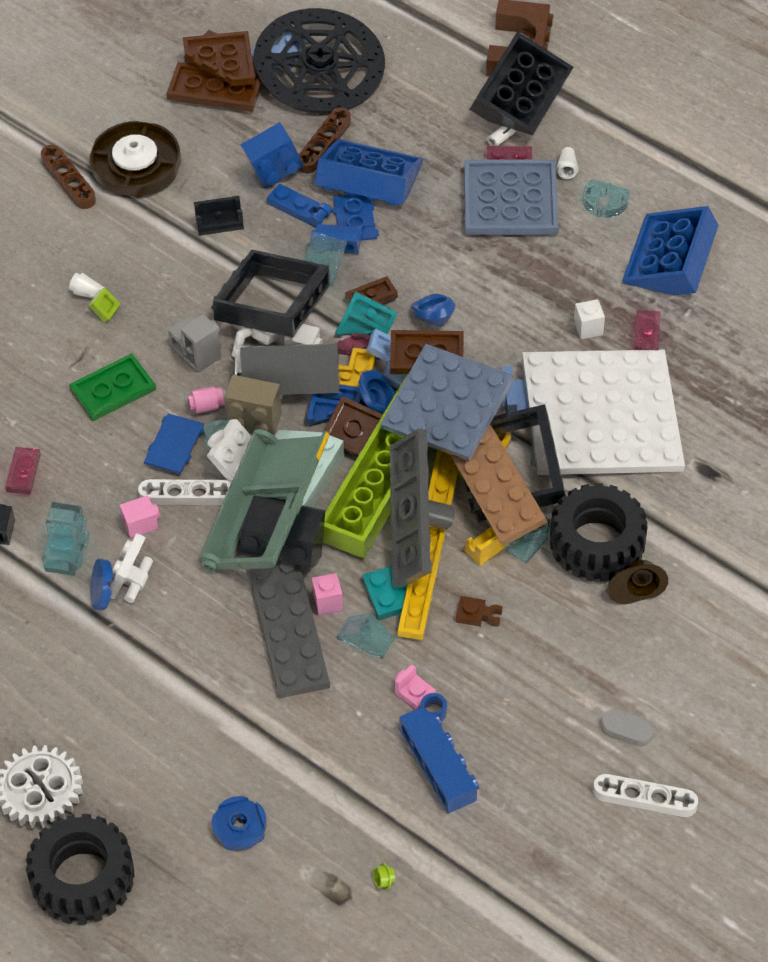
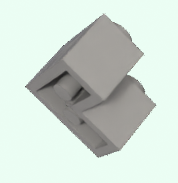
M204 314L196 319L190 315L168 329L170 345L198 373L221 359L219 326L215 321H210Z

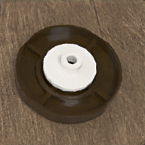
M140 121L123 122L106 129L95 139L90 153L91 171L100 186L116 195L120 194L137 198L156 193L168 186L176 178L181 163L180 146L175 136L161 125Z

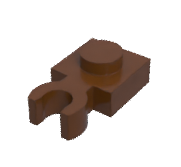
M460 596L456 623L481 627L482 621H487L491 626H500V618L493 617L492 615H502L503 607L500 605L486 607V600Z

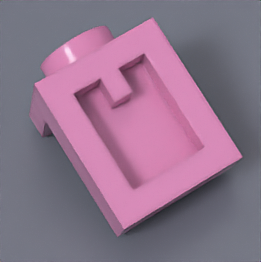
M410 665L406 670H401L395 678V694L415 710L421 707V700L425 695L436 693V689L416 675V667L414 665Z

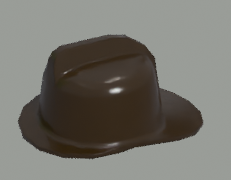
M637 560L631 563L627 569L618 572L611 578L608 584V594L616 603H634L659 596L667 588L669 578L666 571L660 566L654 565L648 560Z

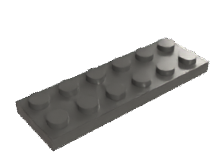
M278 560L274 568L248 569L278 697L284 698L330 688V681L301 566Z

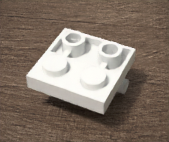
M136 533L133 541H126L112 570L113 579L109 581V588L112 590L111 598L114 600L122 585L125 584L129 586V589L124 599L129 603H133L139 590L143 589L149 577L148 571L153 563L150 557H144L139 568L133 566L146 538Z

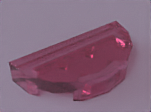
M363 333L350 334V337L338 341V354L351 356L353 348L367 349L371 336Z

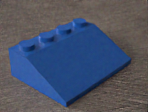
M337 139L318 159L315 185L322 186L325 190H341L347 195H362L368 200L379 199L387 201L390 205H402L409 197L424 158Z
M709 206L646 214L622 282L627 285L671 295L696 293L719 226Z

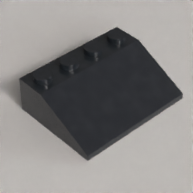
M517 32L469 110L488 122L533 136L574 67Z

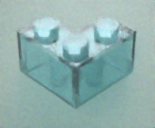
M52 502L46 519L48 540L42 556L45 572L75 576L77 567H81L83 546L88 545L90 535L89 531H86L87 518L83 516L82 506Z

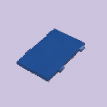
M358 194L333 196L335 206L333 213L336 215L338 226L361 227L363 231L361 241L377 239L379 233L378 229H375L373 217L374 204H371V200Z
M168 413L162 420L163 424L153 444H150L148 448L149 452L144 460V464L181 474L186 462L190 461L192 457L190 454L199 435L203 434L205 427L204 423Z

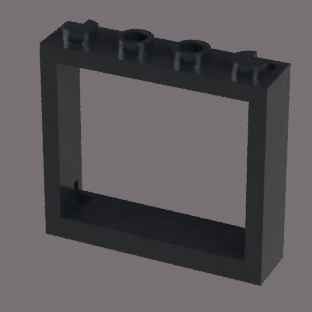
M251 249L245 259H242L239 267L232 272L229 280L223 284L217 296H214L213 305L211 306L214 312V320L293 338L330 286L329 266ZM256 274L306 284L285 314L235 303Z
M545 404L494 416L490 425L496 435L536 425L540 426L553 488L532 492L531 494L539 507L557 504L558 500L566 494ZM465 483L467 492H470L467 484ZM472 495V498L468 499L471 514L476 513L479 522L487 520Z

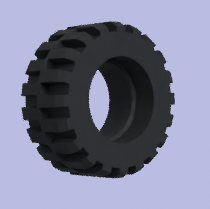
M596 483L595 486L586 484L582 485L579 490L574 488L568 491V496H562L552 511L549 543L555 560L557 562L561 561L560 566L566 571L571 570L572 575L578 578L583 576L588 581L600 579V582L608 581L609 578L614 577L618 572L627 569L634 561L641 560L646 545L648 522L646 521L644 509L640 508L639 501L636 498L631 499V494L627 491H619L618 487L610 485V487L603 486V483ZM588 523H604L616 529L620 536L607 542H594L582 537L576 530Z
M75 814L68 815L66 820L60 821V819L51 822L52 827L49 829L44 827L39 832L40 839H33L30 845L31 851L27 853L26 857L27 877L38 906L44 911L47 910L48 915L54 919H58L60 916L62 922L71 924L72 920H77L78 925L87 924V920L94 919L95 922L103 920L102 915L106 913L111 915L116 912V905H123L127 900L126 893L131 892L133 887L132 879L135 877L131 849L124 833L119 832L118 826L113 822L107 825L106 818L97 816L96 819H93L91 814H82V817H75ZM77 854H93L106 862L103 871L95 879L87 883L68 884L55 876L59 866L66 859Z

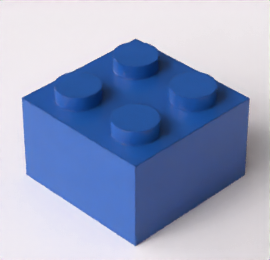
M281 122L240 144L264 188L277 183L284 177L304 167L291 138Z

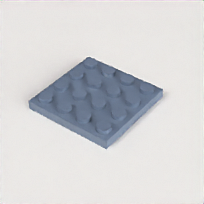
M465 160V235L558 234L555 160Z
M425 344L381 422V427L403 437L417 429L426 430L429 447L470 462L514 381L513 375Z

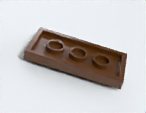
M177 62L167 90V100L253 112L262 84L257 74L254 73L255 84L232 86L195 64Z

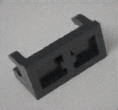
M239 196L194 202L195 220L199 236L244 229Z

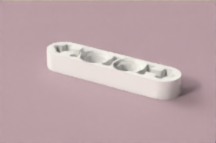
M149 479L141 482L138 491L141 498L148 495V490H153L148 496L151 503H156L157 505H222L226 496L221 495L222 490H227L228 492L231 482L228 480ZM174 488L181 490V493L177 496L168 494ZM196 489H204L206 491L202 496H195L193 494Z
M610 774L599 775L594 781L593 793L598 800L680 817L692 816L696 813L698 807L697 795L688 789ZM604 784L609 785L607 792L602 791ZM618 786H621L620 795L616 794ZM635 788L639 791L640 795L636 798H630L625 794V790ZM655 793H661L666 797V801L656 803L652 800L651 796ZM671 796L675 797L673 805H670ZM684 799L689 800L688 807L682 806Z

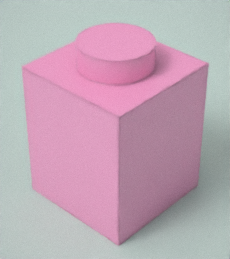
M148 495L120 504L122 521L130 538L135 537L136 533L141 535L158 529L157 518H160V512L157 504H152Z
M337 573L313 577L312 592L318 616L343 611V597Z

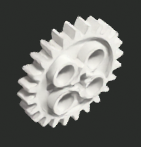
M44 745L42 751H38L37 747L33 746L31 753H28L23 748V756L21 757L15 753L12 754L13 763L4 761L7 770L0 769V806H2L3 814H9L12 822L19 817L20 826L29 821L31 828H34L36 822H40L42 828H44L47 820L53 822L57 816L66 819L64 811L73 812L72 803L79 804L78 795L83 794L81 786L83 780L80 775L79 766H76L74 758L68 759L67 752L59 755L57 747L48 752L47 745ZM41 768H47L44 771H38ZM25 771H29L32 774L33 779ZM19 783H25L21 787H16ZM56 786H63L61 789L58 790L53 789ZM45 794H46V796L49 797L53 802H49V801L46 799ZM35 801H40L37 805H30Z

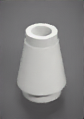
M571 147L562 149L556 166L557 173L563 179H571L579 171L575 151Z
M75 273L69 285V290L73 291V294L88 298H94L100 289L106 288L84 273Z

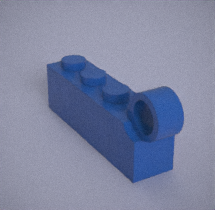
M429 693L422 698L420 708L399 717L400 732L449 814L477 801L479 784L473 774L469 775L466 770L467 765L462 754H457L453 748L454 741L448 732L445 733L441 727L442 721L447 715L446 699L441 694ZM436 704L442 709L438 712H430L426 707Z

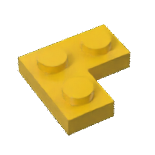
M353 348L349 365H339L340 385L359 387L360 375L367 370H374L377 357L366 352L367 349Z

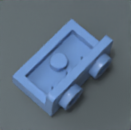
M511 366L502 367L503 372L513 375ZM524 379L514 380L501 403V410H506V413L528 408Z

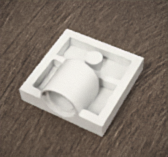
M237 419L230 420L224 430L214 433L208 440L211 450L207 457L230 482L234 478L251 438V435Z

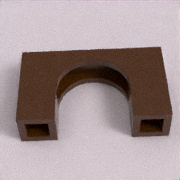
M498 0L495 30L523 33L529 36L533 42L548 50V44H545V42H550L551 29H548V27L553 25L554 14H550V4ZM489 45L486 60V76L491 75L507 47Z

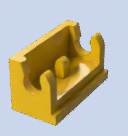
M490 527L474 540L472 537H469L465 541L463 550L481 566L510 543L502 547L493 529Z

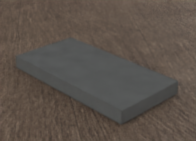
M338 343L240 347L242 377L280 384L281 395L340 393Z

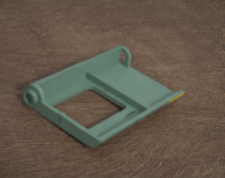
M254 430L198 558L205 570L214 572L215 570L268 569L275 567L329 439L327 431H323L321 436L277 439L265 430ZM256 495L275 500L287 499L263 556L232 558L241 538V529L253 496Z

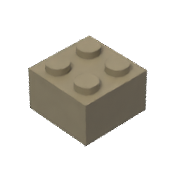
M232 375L224 396L227 424L230 420L237 419L246 431L254 432L256 429H261L275 435L282 415L280 384Z

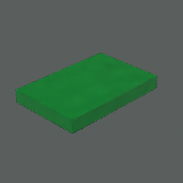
M132 353L69 384L70 390L93 421L156 390V384Z

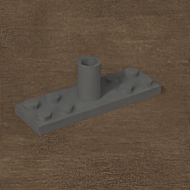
M422 429L413 431L390 446L393 587L403 588L431 573V537L429 526L447 530L452 525L455 515L454 508L451 505L432 501L428 498L427 431Z

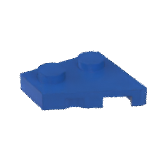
M340 385V393L312 394L306 419L307 424L312 425L330 420L342 396L361 404L362 399L359 387Z

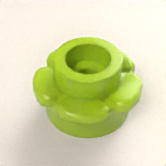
M384 862L380 866L373 868V880L378 889L385 888V890L391 888L392 883L395 882L394 869Z

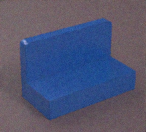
M318 224L316 230H312L311 234L313 250L359 254L363 233L362 228Z

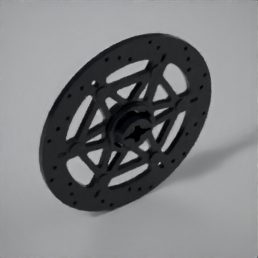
M307 8L292 11L278 17L262 31L254 49V68L263 87L281 103L304 112L329 114L336 108H346L347 110L354 108L374 94L383 79L385 55L376 35L358 19L336 10ZM318 23L332 25L335 28L333 30H305L301 25ZM286 32H290L292 37L280 53L271 52L279 37ZM347 33L353 35L362 44L367 55H359L345 38V35ZM311 36L327 37L322 42L318 43ZM301 38H304L311 45L305 47ZM335 38L336 41L334 46H328L327 44ZM297 42L301 51L288 53L292 45ZM340 43L346 47L350 54L337 52ZM300 58V62L286 59ZM339 59L350 60V62L340 63ZM272 66H281L294 83L293 87L288 88L274 73ZM289 67L301 68L299 77H296ZM351 68L346 77L342 78L338 69ZM367 68V73L361 83L354 89H350L347 84L357 69ZM306 73L311 75L306 82H302ZM334 74L338 83H335L328 75ZM321 77L328 85L312 84ZM306 91H335L338 96L317 98L306 96L304 93Z

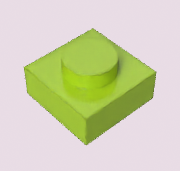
M102 288L88 306L103 322L110 320L121 303L106 288Z

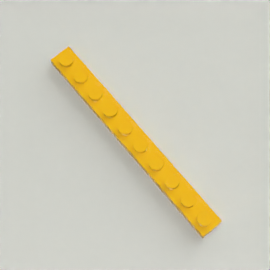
M437 450L428 498L429 500L452 506L459 470L450 455L440 450ZM429 526L431 537V573L407 586L398 627V637L424 639L447 530Z

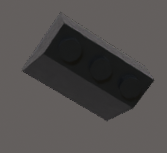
M253 496L241 529L240 552L263 556L284 508L285 501ZM301 506L278 560L312 567L322 557L326 510Z

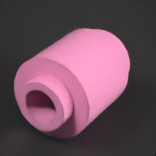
M215 386L192 390V395L188 396L190 410H195L196 414L219 410V407L225 406L221 387L215 388Z

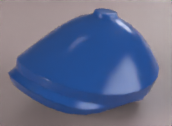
M431 294L412 303L411 308L413 309V314L429 325L442 326L451 318L455 310V303L450 297L442 294Z
M367 370L360 375L358 381L362 403L365 407L384 414L396 393L382 373L375 370Z

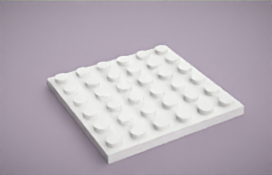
M665 350L522 352L521 359L528 408L545 404L561 474L684 472L685 462ZM532 426L531 434L537 475H550L540 426Z

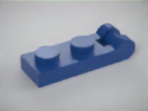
M280 183L267 197L268 205L313 227L322 224L323 218L328 217L332 213V208L327 203H319Z

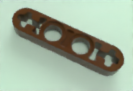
M336 108L329 114L300 152L299 157L304 167L300 168L299 171L309 174L317 170L318 159L349 128L351 124L349 110L346 108ZM326 131L335 132L332 136L325 135L324 133ZM316 145H322L325 147L322 150L313 149V147Z
M56 145L43 147L41 150L42 163L73 202L81 209L93 207L96 203L93 188L67 156ZM61 167L68 168L66 172L57 171ZM71 181L79 182L77 186L68 185Z

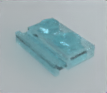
M313 232L305 261L329 266L330 286H334L347 242Z

